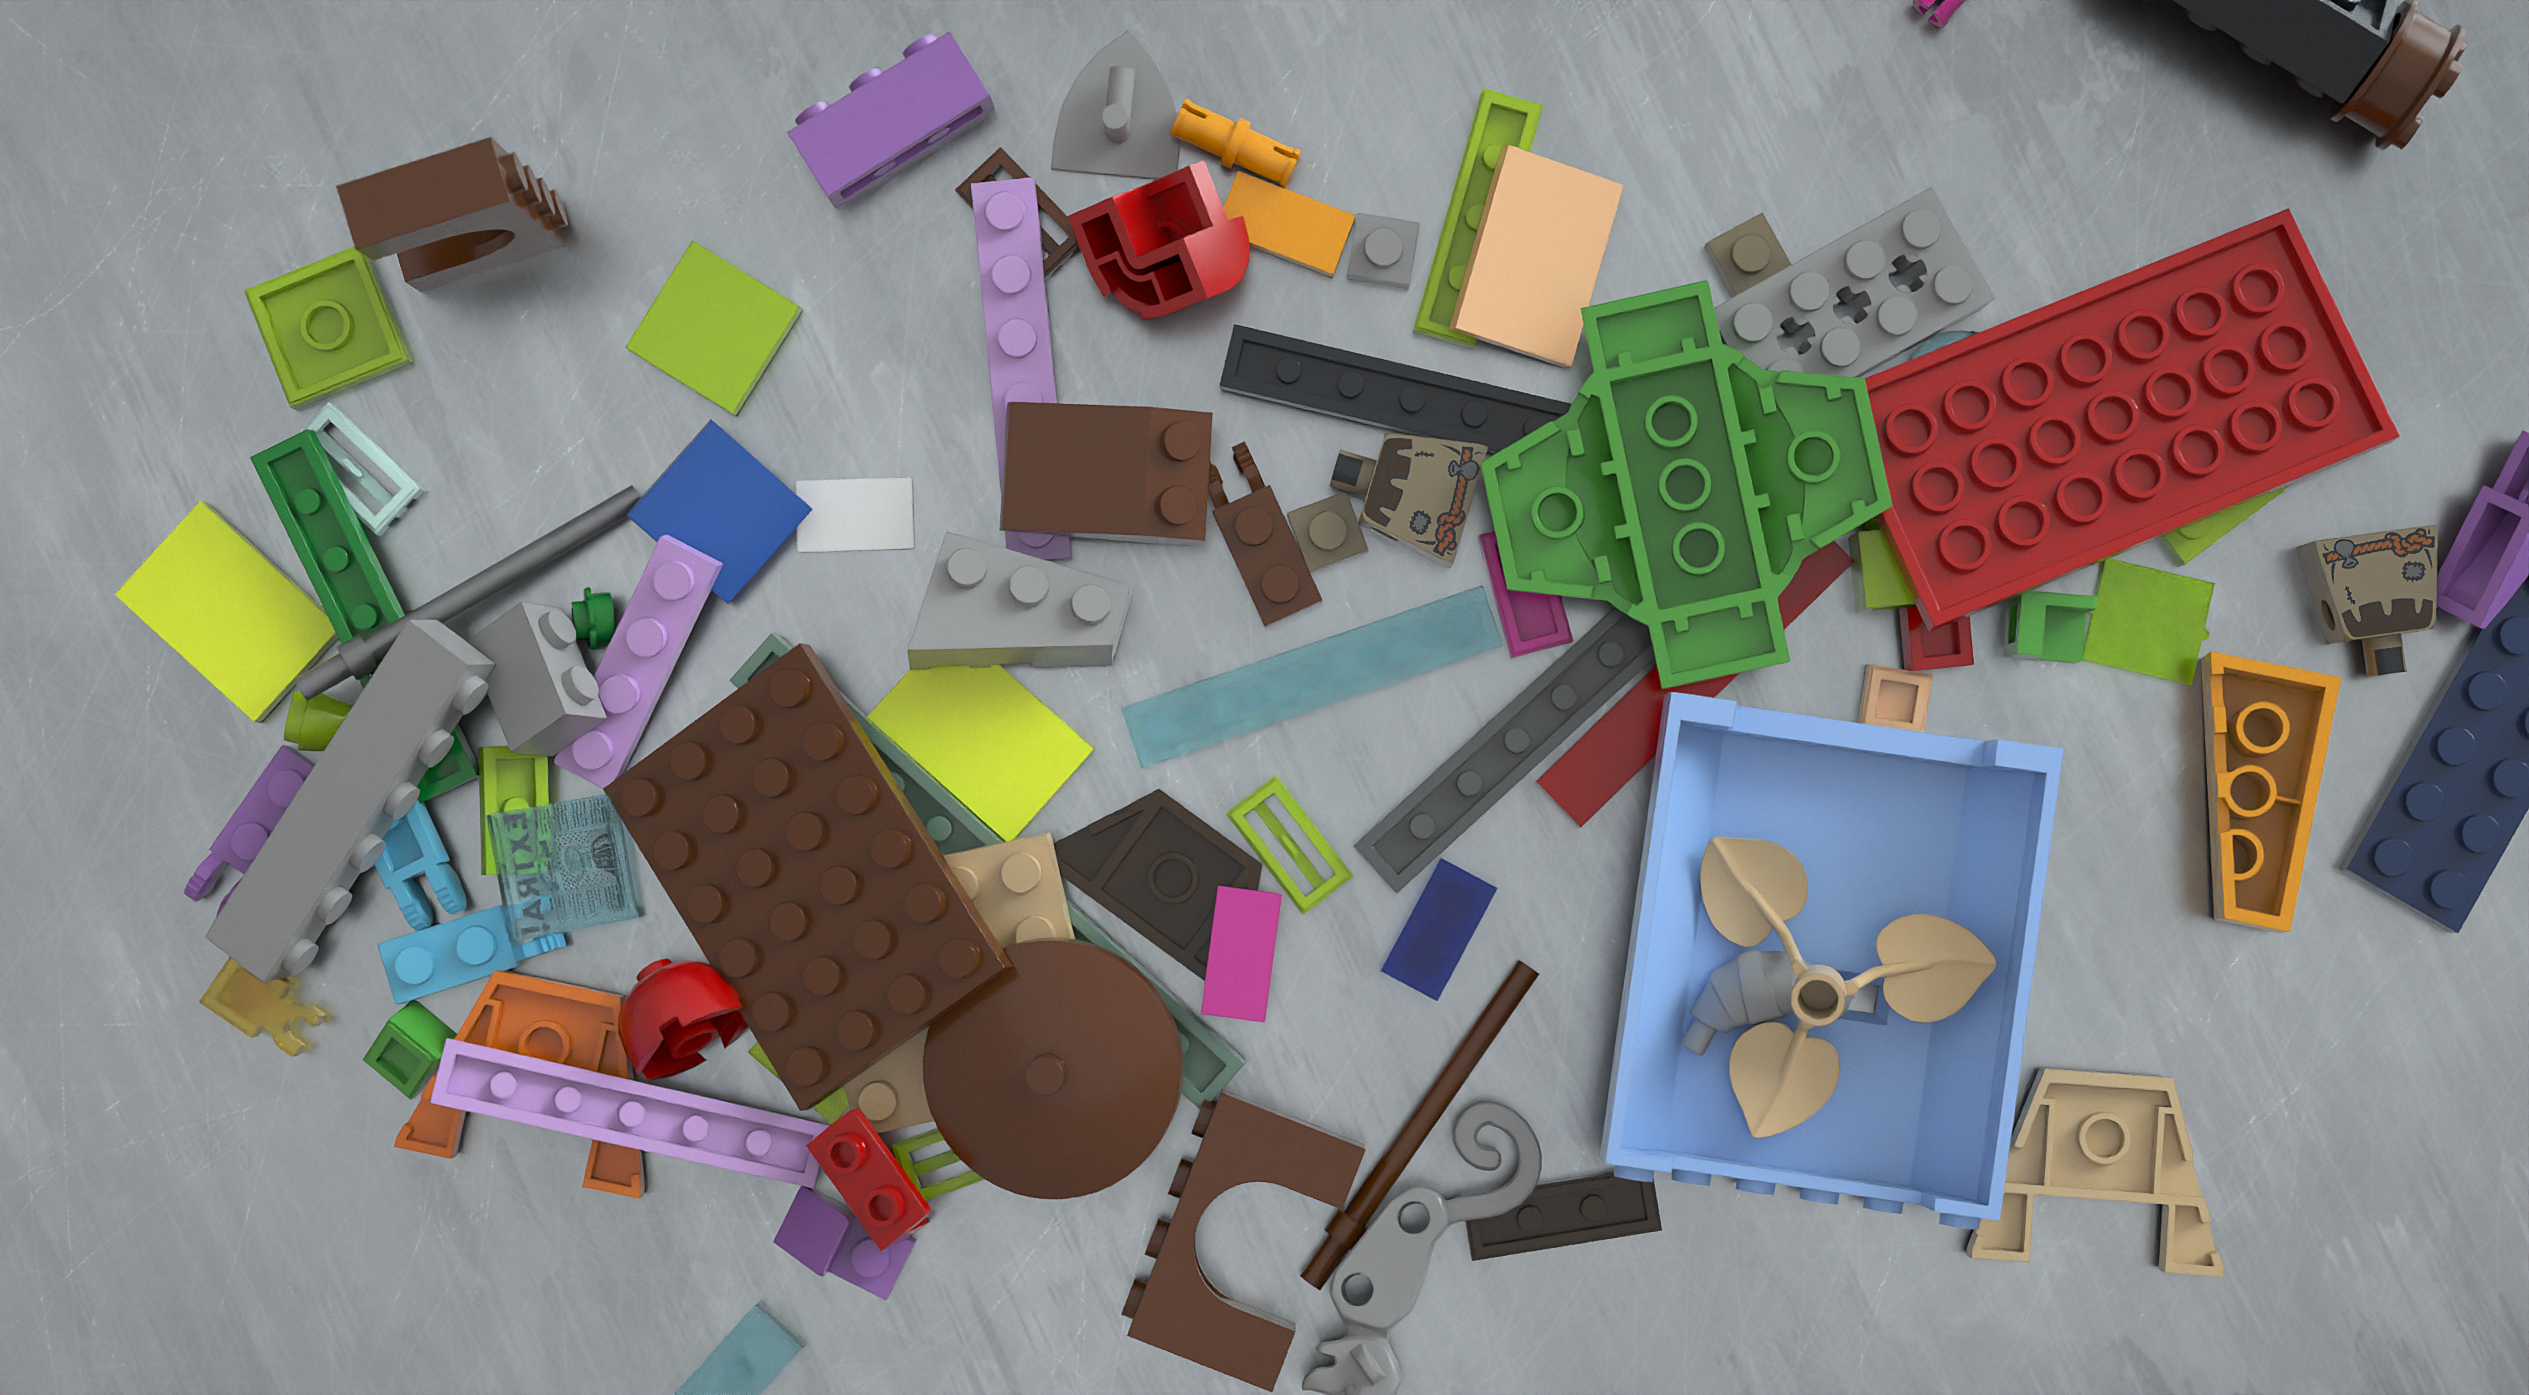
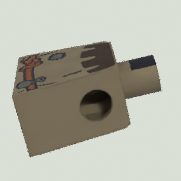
M1385 433L1377 460L1340 449L1330 486L1366 497L1358 522L1361 526L1441 566L1451 568L1481 473L1480 463L1485 459L1488 446Z
M2437 525L2318 540L2297 546L2298 556L2329 644L2362 640L2367 677L2407 672L2401 634L2434 629L2436 624Z

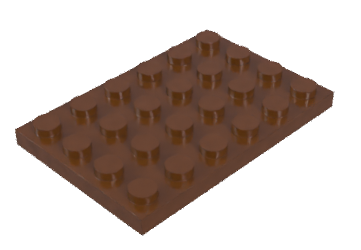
M799 643L603 788L710 965L724 975L740 996L739 1001L743 1006L742 1009H739L740 1014L800 1111L810 1110L1013 967L809 644Z

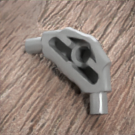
M1746 951L1710 973L1709 981L1690 1010V1013L1695 1018L1684 1035L1681 1044L1703 1056L1717 1030L1729 1033L1736 1027L1748 1024L1753 1026L1761 1022L1782 1018L1785 1014L1793 1013L1791 995L1797 976L1792 971V965L1786 952ZM1803 960L1804 963L1807 965V967L1813 965V964H1811V963H1809V962ZM1855 995L1846 996L1844 1009L1839 1017L1843 1018Z

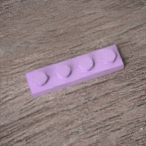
M669 535L659 538L594 675L599 688L598 697L607 719L558 752L553 763L601 788H605L624 773L723 563Z

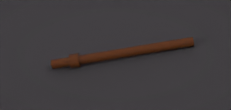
M1520 960L1517 961L1345 1211L1338 1208L1324 1228V1231L1328 1233L1327 1237L1299 1275L1318 1290L1322 1289L1349 1249L1352 1250L1368 1228L1365 1225L1539 976V973Z

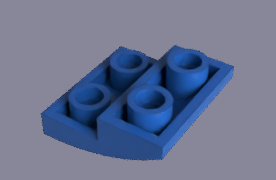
M710 419L626 515L656 542H658L661 536L669 535L723 563L711 590L729 604L813 509Z

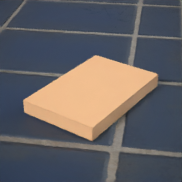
M1511 145L1501 147L1449 330L1563 368L1571 367L1584 325L1580 308L1588 307L1590 304L1624 185Z

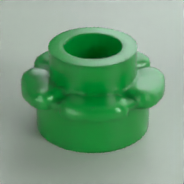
M586 587L583 590V601L571 602L572 624L576 630V640L587 639L588 647L596 650L597 644L610 643L615 633L613 604L610 592L591 594L590 587Z

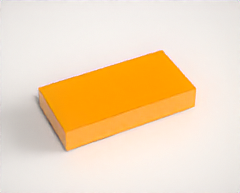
M1238 170L1223 207L1228 220L1243 215L1250 247L1332 278L1356 218V215Z

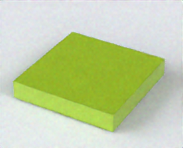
M692 240L625 348L736 416L800 315L802 308Z
M355 246L244 290L290 408L297 410L413 363L374 263L371 259L357 251Z

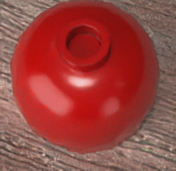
M661 959L643 968L636 977L638 983L627 993L618 1015V1034L624 1051L636 1073L640 1075L643 1072L646 1080L671 1077L707 1061V1059L698 1051L708 1046L718 1037H721L725 1049L735 1042L748 1028L747 1023L739 1012V1009L743 1008L739 1001L740 996L731 983L709 963L690 960L672 963L670 959Z

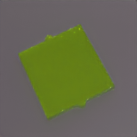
M2111 558L2104 560L2095 594L2098 597L2097 610L2087 612L2090 615V620L2084 641L2082 660L2179 684L2192 685L2201 642L2207 640L2210 636L2205 625L2215 583Z

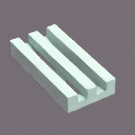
M330 402L300 431L302 432L306 429L314 430L322 447L384 505L375 514L338 478L356 516L376 535L382 536L390 528L388 524L395 517L399 518L407 510L406 506L412 499L417 500L425 491L343 412ZM330 422L401 488L394 496L324 430Z

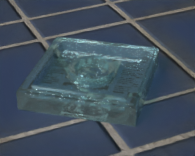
M609 794L486 816L509 942L639 918L622 820L615 810L614 796L609 797Z

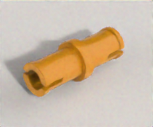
M1187 98L1170 132V136L1173 138L1177 137L1221 157L1220 164L1231 169L1233 164L1239 165L1280 184L1279 186L1283 188L1286 187L1301 154V150L1297 148L1293 149L1249 129L1251 122L1243 118H1239L1236 123L1192 103Z

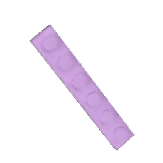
M1034 177L971 183L1001 496L1007 403H1057L1036 180ZM1005 531L1006 549L1047 561L1072 558L1070 536Z
M446 1038L430 1103L813 1189L820 1165L806 1145L829 1127V1125L450 1038Z

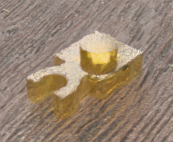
M231 957L226 961L199 1001V1003L250 1038L258 1037L266 1027L271 1032L276 1045L292 1057L300 1055L306 1047L305 1043L294 1038L291 1034L290 1025L293 1019L296 1017L302 1018L312 1027L320 1026L327 1016L312 1005L296 1004L285 998L295 984L286 977L262 982Z

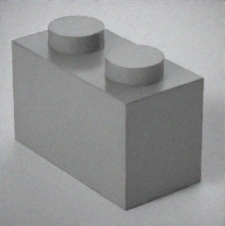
M520 602L467 640L471 646L496 664L485 682L488 683L487 693L510 752L554 756L607 719L598 697V684L585 665L576 642V630L570 619L565 615L563 608Z

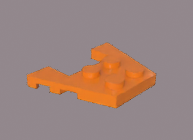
M495 970L454 1039L634 1080L632 1064L624 1051L618 1034V1015L625 1000L623 995L509 971ZM436 1073V1075L431 1077L421 1094L422 1099L409 1121L402 1126L398 1133L394 1147L451 1159L457 1156L466 1111L430 1103L437 1076ZM592 1139L582 1187L637 1199L643 1197L645 1181L641 1150Z

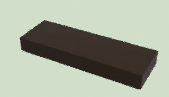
M1614 1171L1537 1183L1531 1195L1520 1206L1511 1211L1491 1218L1465 1221L1472 1261L1662 1231L1654 1177L1653 1182L1636 1181L1615 1177ZM1485 1191V1192H1478V1193L1466 1194V1195H1461V1197H1462V1196H1468V1195L1482 1194V1193H1487V1192H1491V1191Z

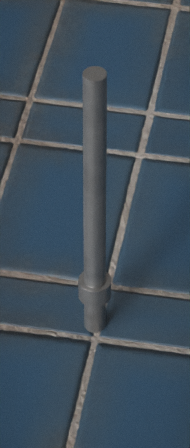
M632 485L365 639L362 640L358 634L336 647L339 652L337 655L294 679L306 701H309L352 675L357 681L378 668L376 662L386 656L408 620L437 619L443 624L628 517L626 513L640 499V496Z

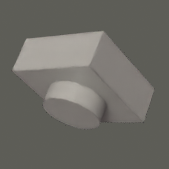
M1358 212L1347 279L1409 289L1420 223Z

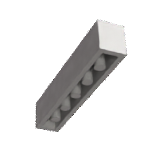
M437 619L408 620L206 933L205 938L262 982L297 976L311 964L318 952V946L315 942L325 926L336 921L349 906L352 894L348 891L360 872L370 869L382 855L386 847V842L382 839L394 820H398L406 815L416 803L420 794V790L416 786L429 767L437 765L451 749L454 742L451 732L462 715L473 711L483 700L488 690V683L485 680L496 664Z

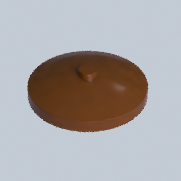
M1059 937L1025 940L1002 948L1013 967L929 1026L923 1055V1082L931 1115L942 1137L956 1156L972 1171L997 1187L1015 1194L1039 1199H1069L1096 1193L1114 1185L1136 1170L1152 1154L1173 1121L1179 1105L1184 1074L1183 1052L1176 1023L1169 1007L1150 980L1127 960L1108 949L1076 939Z

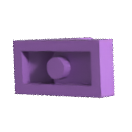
M800 1186L773 1242L815 1274L823 1277L830 1272L887 1300L917 1240L909 1237L880 1251L848 1205L816 1189Z

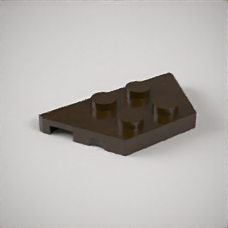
M1160 789L1053 843L1060 876L1204 981L1218 885L1258 891L1262 864Z

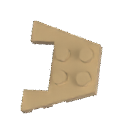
M2039 1068L2011 1137L2000 1221L1980 1218L1979 1230L1973 1231L1968 1243L1967 1256L1973 1259L2030 1263L2033 1201L2035 1195L2163 1204L2159 1270L2165 1273L2223 1277L2224 1267L2220 1252L2216 1251L2209 1225L2211 1218L2206 1199L2202 1197L2192 1161L2195 1157L2174 1079L2160 1076Z

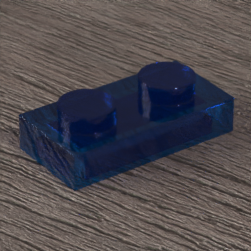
M1440 858L1380 971L1438 1001L1498 888Z

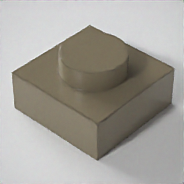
M1763 212L1708 241L1704 246L1732 298L1792 265Z
M1347 491L1287 513L1300 552L1310 574L1368 553L1369 551Z

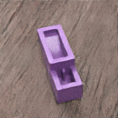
M2523 430L2494 487L2482 486L2437 575L2436 607L2483 629L2489 625L2508 603L2529 575V433Z

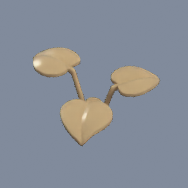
M1716 836L1706 846L1700 870V884L1704 906L1713 926L1726 939L1743 947H1753L1760 944L1774 929L1789 958L1792 971L1797 976L1791 995L1792 1008L1801 1020L1796 1031L1794 1032L1788 1025L1779 1021L1761 1022L1744 1031L1736 1040L1731 1051L1729 1060L1731 1085L1745 1115L1749 1131L1755 1138L1772 1136L1794 1128L1815 1114L1831 1097L1839 1079L1840 1065L1838 1053L1828 1041L1806 1036L1813 1026H1825L1834 1022L1844 1009L1846 996L1854 995L1860 988L1870 982L1885 977L1883 994L1889 1006L1896 1013L1910 1021L1921 1023L1935 1022L1945 1019L1960 1010L1970 1000L1982 982L1996 968L1994 955L1974 933L1956 922L1931 914L1905 915L1893 920L1882 928L1877 936L1876 948L1883 965L1872 967L1851 980L1844 981L1835 969L1826 965L1807 967L1788 927L1783 922L1795 917L1802 911L1808 896V878L1798 858L1783 846L1760 839Z

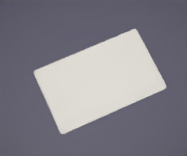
M911 477L804 480L796 482V494L813 509L797 526L798 552L914 548L913 485Z

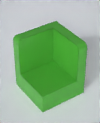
M2029 591L2009 599L2004 658L2062 663L2081 662L2084 651L2086 613L2097 610L2098 597Z

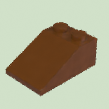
M1008 402L999 530L1187 546L1205 541L1213 413L1143 406Z

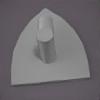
M1126 31L1101 49L1076 77L1061 106L1054 136L1051 170L1155 180L1178 171L1179 138L1170 136L1178 114L1170 86L1153 56L1129 31Z

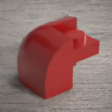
M1204 160L1067 216L1090 274L1103 297L1112 294L1129 310L1140 313L1141 320L1165 316L1230 290L1242 280L1249 263V236L1244 217L1241 215L1231 220L1227 219Z

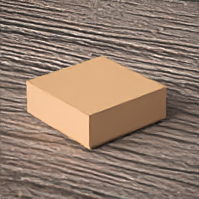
M1867 664L1857 723L1924 732L1933 674Z

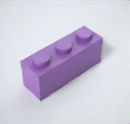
M950 31L939 38L933 33L919 38L903 51L904 60L884 72L881 67H876L863 73L849 85L851 93L831 105L827 101L818 102L804 110L795 119L798 126L788 131L787 134L835 208L995 109L988 91Z

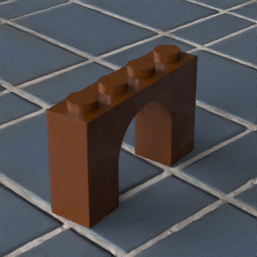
M492 137L336 185L355 249L372 261L397 254L405 282L419 292L565 247L559 228L568 226V221L556 189L549 191L542 177L535 178L529 165L522 166L515 152L508 153Z
M1222 1089L1217 1102H1210L1205 1099L1191 1132L1192 1135L1203 1138L1194 1162L1181 1158L1168 1195L1179 1198L1171 1222L1158 1218L1144 1254L1156 1259L1147 1283L1138 1279L1134 1280L1121 1315L1133 1319L1127 1336L1273 1392L1295 1335L1296 1325L1294 1322L1237 1301L1222 1293L1210 1282L1201 1268L1196 1252L1195 1238L1198 1223L1206 1208L1220 1194L1232 1187L1250 1182H1267L1280 1185L1343 1210L1366 1148L1365 1144Z

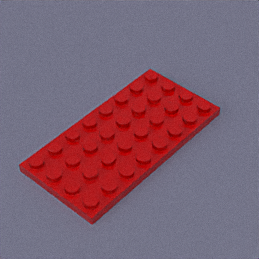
M2289 208L1865 378L1892 501V507L1877 515L1876 519L1928 632L2390 444L2400 436Z

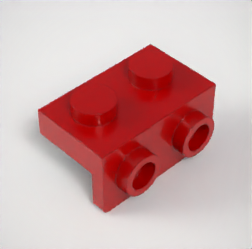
M860 1109L849 1110L806 1145L880 1251L912 1237L930 1222L927 1218L931 1212L930 1206Z

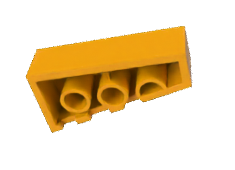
M2210 651L2201 658L2214 920L2275 933L2290 932L2341 677Z

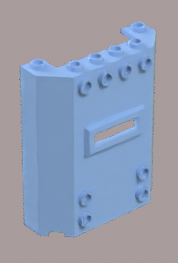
M1676 692L1665 694L1600 1159L1605 1164L1615 1165V1177L1636 1181L1653 1182L1654 1171L1671 1173L1673 1169L1672 1180L1679 1182L1710 1185L1711 1175L1737 1178L1735 1189L1767 1195H1774L1775 1184L1801 1187L1800 1199L1827 1204H1838L1840 1193L1865 1197L1864 1208L1882 1212L1902 1214L1903 1203L1923 1205L1934 1212H1940V1224L1958 1228L1979 1230L1980 1218L2000 1221L2064 749L2001 739L1980 741L1736 705L1737 701ZM1716 836L1767 840L1783 846L1798 858L1808 878V896L1802 911L1795 917L1783 922L1788 927L1803 960L1813 965H1826L1835 969L1844 981L1851 980L1872 967L1883 965L1876 948L1878 934L1882 928L1893 920L1910 914L1936 915L1962 925L1974 933L1989 948L1996 959L1995 970L1982 982L1970 1000L1955 1014L1945 1019L1921 1023L1910 1021L1896 1013L1885 1000L1883 994L1885 977L1869 983L1879 985L1875 1014L1847 1010L1843 1018L1838 1017L1834 1022L1825 1026H1813L1808 1031L1806 1037L1824 1039L1831 1043L1838 1053L1840 1070L1836 1088L1829 1100L1810 1118L1792 1129L1772 1136L1755 1138L1751 1135L1743 1110L1732 1088L1729 1075V1060L1732 1048L1741 1034L1751 1028L1752 1025L1736 1027L1729 1033L1717 1030L1703 1056L1681 1044L1684 1035L1695 1018L1690 1013V1010L1709 981L1710 973L1746 951H1785L1774 929L1760 944L1753 947H1743L1726 939L1713 926L1702 898L1700 870L1706 846ZM1793 1012L1785 1014L1782 1018L1770 1021L1782 1022L1795 1032L1801 1020Z

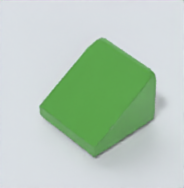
M410 1001L388 1019L362 1060L412 1100L439 1069L446 1038L455 1039L457 1034L419 1002Z

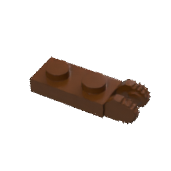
M1244 441L1232 447L1234 452L1233 460L1240 475L1245 477L1251 493L1229 503L1222 487V478L1216 465L1211 464V461L1209 466L1208 493L1215 507L1212 514L1260 619L1266 628L1315 606L1323 600L1270 485L1265 487L1260 472Z

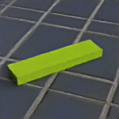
M1482 88L1412 333L1471 350L1474 349L1476 338L1449 330L1501 147L1511 145L1530 152L1542 112V104Z

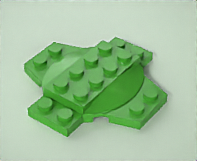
M1708 280L1580 308L1594 372L1581 386L1568 413L1553 422H1548L1480 463L1507 590L1609 601L1624 614L1647 625L1650 631L1662 689L1791 662L1777 597L1788 586L1804 558L1892 507L1865 378L1781 370V372L1762 370L1754 362L1744 357L1743 353L1722 343Z

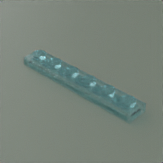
M1481 585L1122 707L1121 710L1140 766L1144 769L1502 647L1503 642L1484 587Z

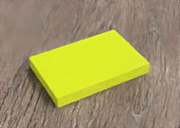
M201 500L114 594L253 722L261 723L295 686L294 679L307 672L338 638L325 609L214 508Z
M970 665L930 666V670L909 669L867 716L1005 841L1015 840L1095 751L1093 747L1001 665H991L990 668H971Z

